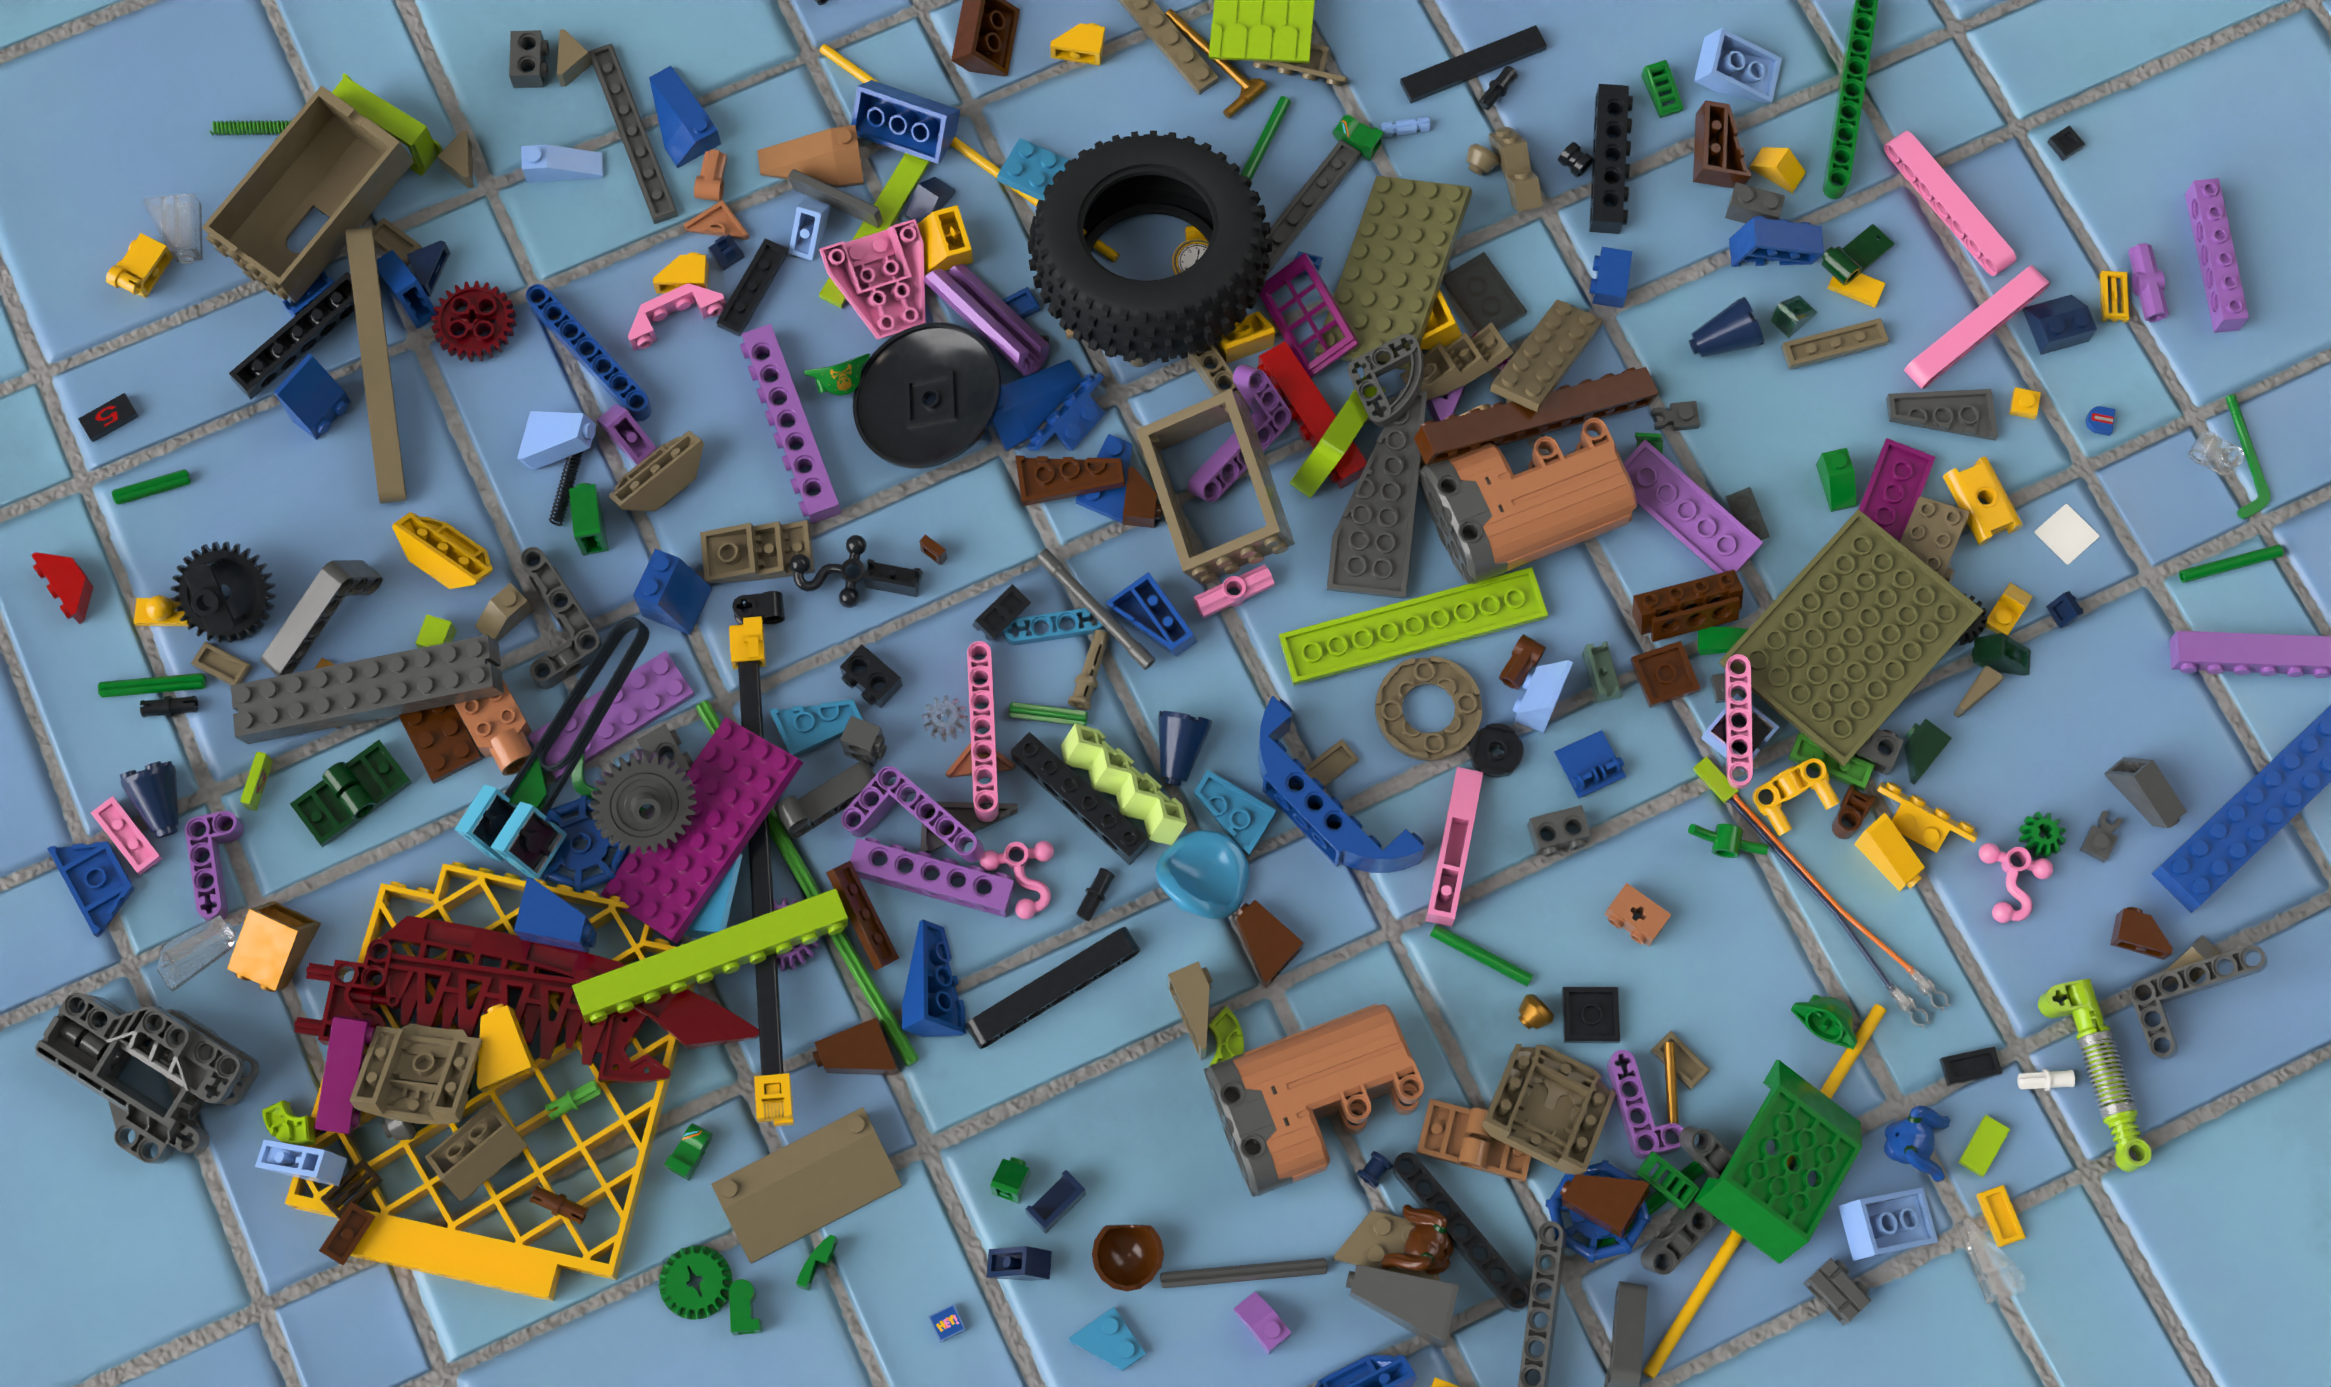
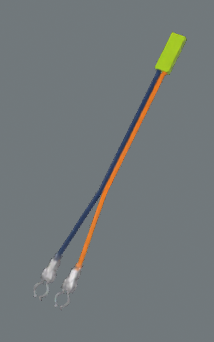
M1707 756L1694 766L1693 770L1723 803H1730L1835 915L1886 985L1885 988L1896 1001L1898 1008L1906 1014H1911L1910 1020L1913 1025L1922 1026V1029L1925 1028L1924 1024L1914 1022L1911 1009L1924 1013L1926 1017L1925 1022L1930 1024L1927 1012L1923 1009H1916V1003L1912 997L1906 995L1892 982H1889L1842 916L1906 969L1905 971L1908 973L1909 978L1916 984L1917 990L1922 995L1930 997L1932 1007L1942 1009V1012L1944 1011L1943 1006L1938 1007L1933 1003V996L1930 994L1932 991L1934 994L1943 995L1946 1001L1945 1006H1950L1947 995L1940 991L1936 992V986L1930 978L1925 977L1918 969L1906 963L1848 914L1738 797L1737 793L1739 790L1730 786L1725 775Z

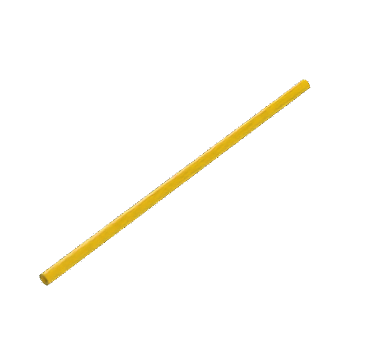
M1874 1004L1855 1034L1857 1044L1854 1049L1846 1048L1820 1091L1828 1098L1832 1099L1887 1012L1882 1006ZM1793 1155L1787 1159V1167H1789L1794 1159ZM1731 1230L1642 1372L1649 1378L1655 1379L1743 1240V1237L1735 1231Z

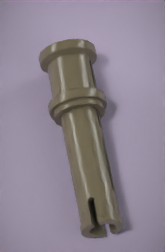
M1103 630L1094 631L1082 672L1074 680L1076 686L1073 695L1068 699V704L1074 708L1081 710H1090L1091 708L1090 700L1093 691L1098 687L1096 677L1111 637L1109 633Z

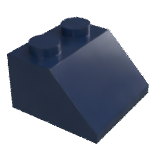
M2072 294L2023 308L2024 315L2041 355L2089 342L2097 330L2088 306Z

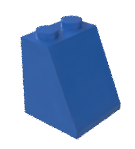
M655 548L633 597L642 617L691 635L712 591V587L682 559Z
M527 877L514 928L519 938L524 941L589 953L590 948L595 947L597 932L594 931L595 928L586 915L533 878Z

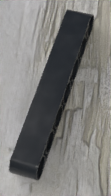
M1122 927L973 1017L965 1024V1027L978 1048L983 1049L1130 960L1141 949L1128 929Z
M1409 1152L1398 1155L1392 1168L1396 1179L1421 1208L1435 1210V1206L1438 1204L1448 1206L1450 1214L1446 1216L1448 1221L1446 1233L1450 1237L1453 1246L1505 1308L1512 1312L1523 1310L1529 1303L1530 1291L1421 1161ZM1401 1161H1409L1413 1166V1171L1411 1173H1403L1400 1171L1398 1164ZM1420 1182L1428 1183L1431 1187V1193L1428 1195L1420 1194L1417 1190V1184ZM1458 1225L1464 1226L1468 1231V1237L1461 1239L1455 1236L1454 1227ZM1475 1247L1483 1248L1487 1255L1486 1259L1476 1260L1472 1255V1249ZM1500 1269L1503 1271L1505 1280L1500 1283L1495 1282L1491 1278V1270ZM1519 1291L1523 1295V1303L1519 1305L1512 1303L1509 1298L1510 1292Z

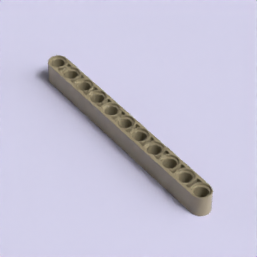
M372 227L345 230L379 502L383 504L407 501Z

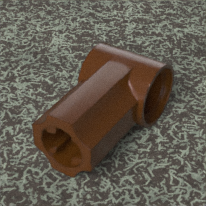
M1522 634L1511 653L1512 657L1502 670L1499 679L1509 688L1519 690L1531 668H1535L1541 659L1546 646Z

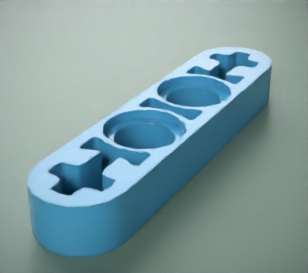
M1086 608L1015 618L1003 630V635L1009 644L1022 645L1090 635L1095 630H1103L1104 626L1099 621H1097V625L1092 626V623L1089 622L1092 614ZM1082 616L1083 628H1079L1078 617ZM1065 618L1073 619L1075 626L1071 630H1064L1060 626L1061 621ZM1039 622H1044L1049 626V630L1045 634H1038L1034 631V626ZM1026 624H1030L1031 636H1027V631H1023L1026 630ZM1012 627H1017L1018 631H1021L1018 637H1013V634L1009 633L1012 632Z

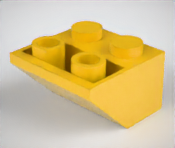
M958 205L934 211L917 224L924 243V276L934 270L943 269L946 271L955 265L973 263L972 248Z

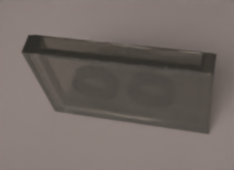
M1485 252L1445 274L1442 283L1478 332L1491 322L1500 331L1527 314L1525 307Z

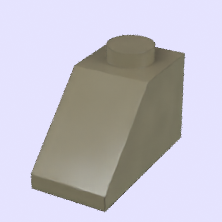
M510 582L490 599L475 627L482 635H489L498 642L531 614L533 609L528 600Z

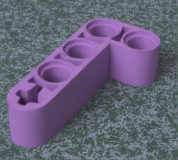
M229 811L194 817L185 826L196 909L211 924L222 923L228 915L219 844L238 840L244 831L242 822ZM233 821L232 828L228 831H223L224 825L227 822ZM202 827H206V832L202 836L196 837L197 831ZM205 853H210L209 859L200 863L201 856ZM214 878V882L209 888H203L206 880Z
M1627 1050L1614 1052L1607 1063V1071L1612 1088L1616 1092V1102L1633 1155L1639 1159H1646L1651 1151H1654L1659 1156L1677 1151L1681 1147L1679 1136L1684 1128L1676 1123L1655 1127L1633 1054ZM1618 1059H1620L1621 1063L1627 1064L1624 1070H1622L1621 1066L1615 1065ZM1623 1073H1624L1625 1078H1623L1622 1080H1619V1079L1622 1077ZM1624 1085L1632 1086L1636 1095L1634 1097L1626 1096L1622 1091V1087ZM1639 1112L1643 1117V1123H1634L1630 1118V1113ZM1665 1133H1675L1678 1137V1143L1670 1144L1667 1142ZM1641 1138L1647 1139L1651 1143V1150H1642L1638 1145V1140Z

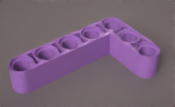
M1240 365L1234 371L1233 382L1254 412L1251 417L1264 451L1290 424L1291 412L1264 371L1248 365ZM1235 432L1190 478L1188 490L1193 496L1208 502H1214L1247 469Z
M893 766L882 768L841 815V823L847 831L855 837H864L876 826L890 808L898 802L964 860L968 862L978 861L984 853L983 844L972 832ZM897 777L895 784L888 786L889 780ZM916 793L913 801L906 802L910 794ZM879 797L878 803L870 807L872 799ZM935 809V814L931 818L926 819L927 812ZM861 817L859 825L852 827L853 821ZM954 825L953 832L945 835V830L949 826ZM969 842H974L973 848L970 851L964 852L965 845Z

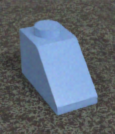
M806 198L797 206L788 254L811 261L814 260L826 230L830 204Z

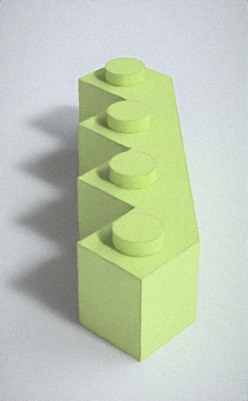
M1074 724L1061 744L1064 763L1074 768L1088 770L1091 786L1094 790L1116 795L1119 811L1122 815L1144 820L1148 840L1172 845L1187 825L1183 805L1175 797L1170 800L1160 791L1162 786L1147 772L1142 775L1132 766L1134 761L1120 748L1114 750L1104 741L1106 736L1101 731Z

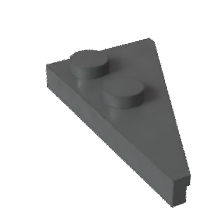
M936 802L972 833L1018 813L1017 804L999 803V813L996 819L990 822H982L975 815L974 803ZM983 803L980 805V808L990 809L993 805L991 803ZM935 809L929 810L925 818H931L935 814ZM922 824L920 851L930 853L947 845ZM954 825L949 826L945 830V835L953 832Z

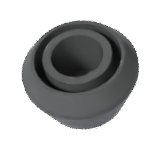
M385 1118V1122L381 1123L388 1139L393 1137L395 1141L412 1140L417 1134L414 1123Z

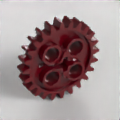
M475 281L473 287H470L468 282H465L464 289H460L459 286L455 285V293H451L448 290L445 291L448 298L438 299L441 307H434L433 309L437 315L431 316V320L435 324L431 326L436 334L434 337L437 343L441 342L440 346L443 351L448 349L451 357L457 353L460 361L464 359L465 355H467L470 362H473L474 356H478L480 361H483L484 354L486 353L489 357L493 358L492 351L494 349L502 352L501 343L505 345L510 344L506 336L515 335L511 328L517 326L515 319H513L516 317V313L512 309L513 304L511 300H508L505 292L500 294L497 286L491 290L488 282L481 288L478 281ZM467 307L465 311L457 312L459 308ZM488 307H492V308H493L492 311H490V312H488V313H483V311H484L486 308H488ZM465 330L462 335H455L457 331ZM485 331H491L487 336H480Z

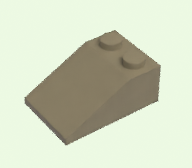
M1198 961L1169 973L1168 988L1200 1060L1206 1059L1209 990L1212 988L1210 984L1212 979L1206 967L1201 968Z

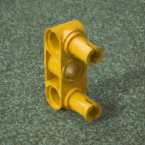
M1815 758L1807 759L1796 766L1778 773L1770 778L1769 781L1755 788L1752 793L1753 803L1763 816L1767 815L1778 836L1793 829L1781 809L1783 806L1782 802H1786L1801 794L1810 787L1811 790H1815L1826 810L1840 803L1829 783V773L1825 764ZM1810 763H1815L1819 766L1820 773L1816 778H1810L1806 773V767ZM1763 789H1767L1772 793V800L1767 805L1762 804L1758 799V794Z

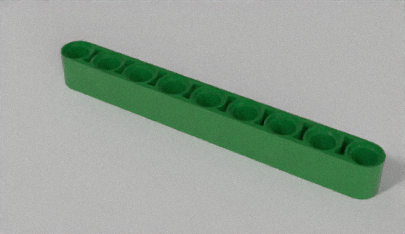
M1855 0L1850 14L1823 183V192L1830 199L1841 198L1845 194L1851 179L1878 0ZM1843 115H1848L1851 119L1845 118ZM1839 137H1844V138H1846L1848 141H1844V140L1840 139ZM1836 159H1840L1844 161V163H1839L1838 161H1836ZM1832 181L1840 183L1841 186L1833 184Z

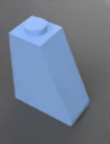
M530 411L517 459L530 470H536L587 450L591 447L597 424L584 413Z

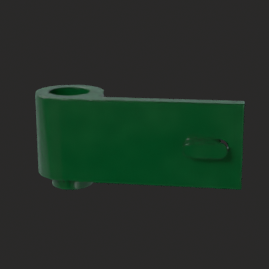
M1872 224L1844 248L1840 246L1835 249L1830 247L1822 255L1823 262L1821 265L1843 286H1846L1889 251L1895 243Z

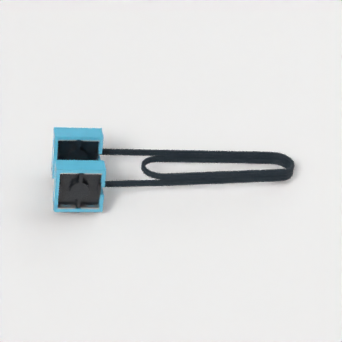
M629 617L619 622L610 631L505 794L495 787L485 784L482 786L454 830L486 856L500 862L506 859L525 876L537 880L540 878L567 836V833L555 823L545 820L547 818L546 815L645 648L649 639V630L645 624L636 617ZM638 628L635 638L569 752L558 763L547 765L546 757L549 750L622 638L631 630ZM539 753L540 764L547 771H557L568 764L541 811L533 805L519 802L518 805L509 803L511 796Z

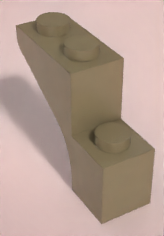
M1501 127L1496 129V132L1488 134L1490 145L1494 153L1499 157V165L1507 182L1511 205L1518 212L1543 206L1539 177L1531 171L1527 141L1510 127Z

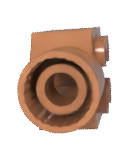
M503 680V695L454 705L484 757H493L502 775L509 776L520 771L533 751L527 741V737L532 730Z

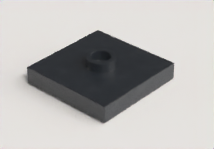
M1618 987L1562 988L1564 1043L1620 1042Z

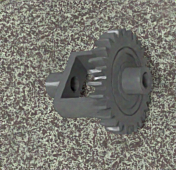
M636 748L634 753H630L628 763L622 757H619L620 767L610 763L609 766L612 773L601 772L605 782L595 781L599 791H591L592 798L596 799L590 802L591 809L595 810L592 811L591 816L593 820H597L594 823L597 830L602 829L600 833L603 839L609 837L610 845L613 846L619 842L618 847L621 851L629 845L631 854L635 853L637 847H640L642 854H646L647 847L650 846L655 853L657 852V844L660 843L666 849L668 848V838L676 843L675 833L683 835L686 833L681 825H691L692 823L687 816L695 815V810L691 805L697 804V801L691 795L696 792L693 786H689L692 781L689 776H685V769L681 767L677 770L679 765L675 760L668 764L669 759L666 755H663L660 759L656 752ZM651 804L648 809L639 810L642 805Z

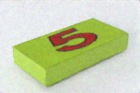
M258 751L255 754L240 799L241 803L248 810L253 811L258 809L273 760L266 753Z

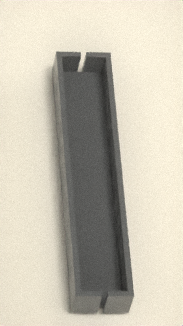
M483 635L231 685L232 707L238 711V713L233 714L235 737L247 744L503 695L502 671L497 668L501 666L499 643L489 635Z

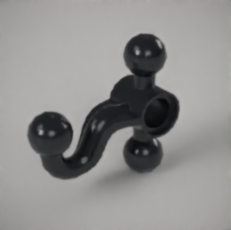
M859 535L849 537L846 542V549L850 553L849 559L842 565L826 564L822 566L812 581H806L804 578V573L811 566L809 558L804 554L794 555L790 559L789 564L793 571L796 586L806 592L815 591L822 586L828 575H841L846 585L839 593V601L841 605L847 608L856 606L860 599L859 593L856 590V584L863 579L865 572L864 565L860 561V555L865 552L867 547L865 539ZM847 566H858L860 569L859 576L856 578L848 577L845 573Z

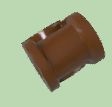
M1850 785L1832 823V831L1835 836L1840 839L1851 838L1861 826L1863 819L1875 800V796H1867L1855 790V786ZM1841 820H1848L1852 824V828L1845 827Z

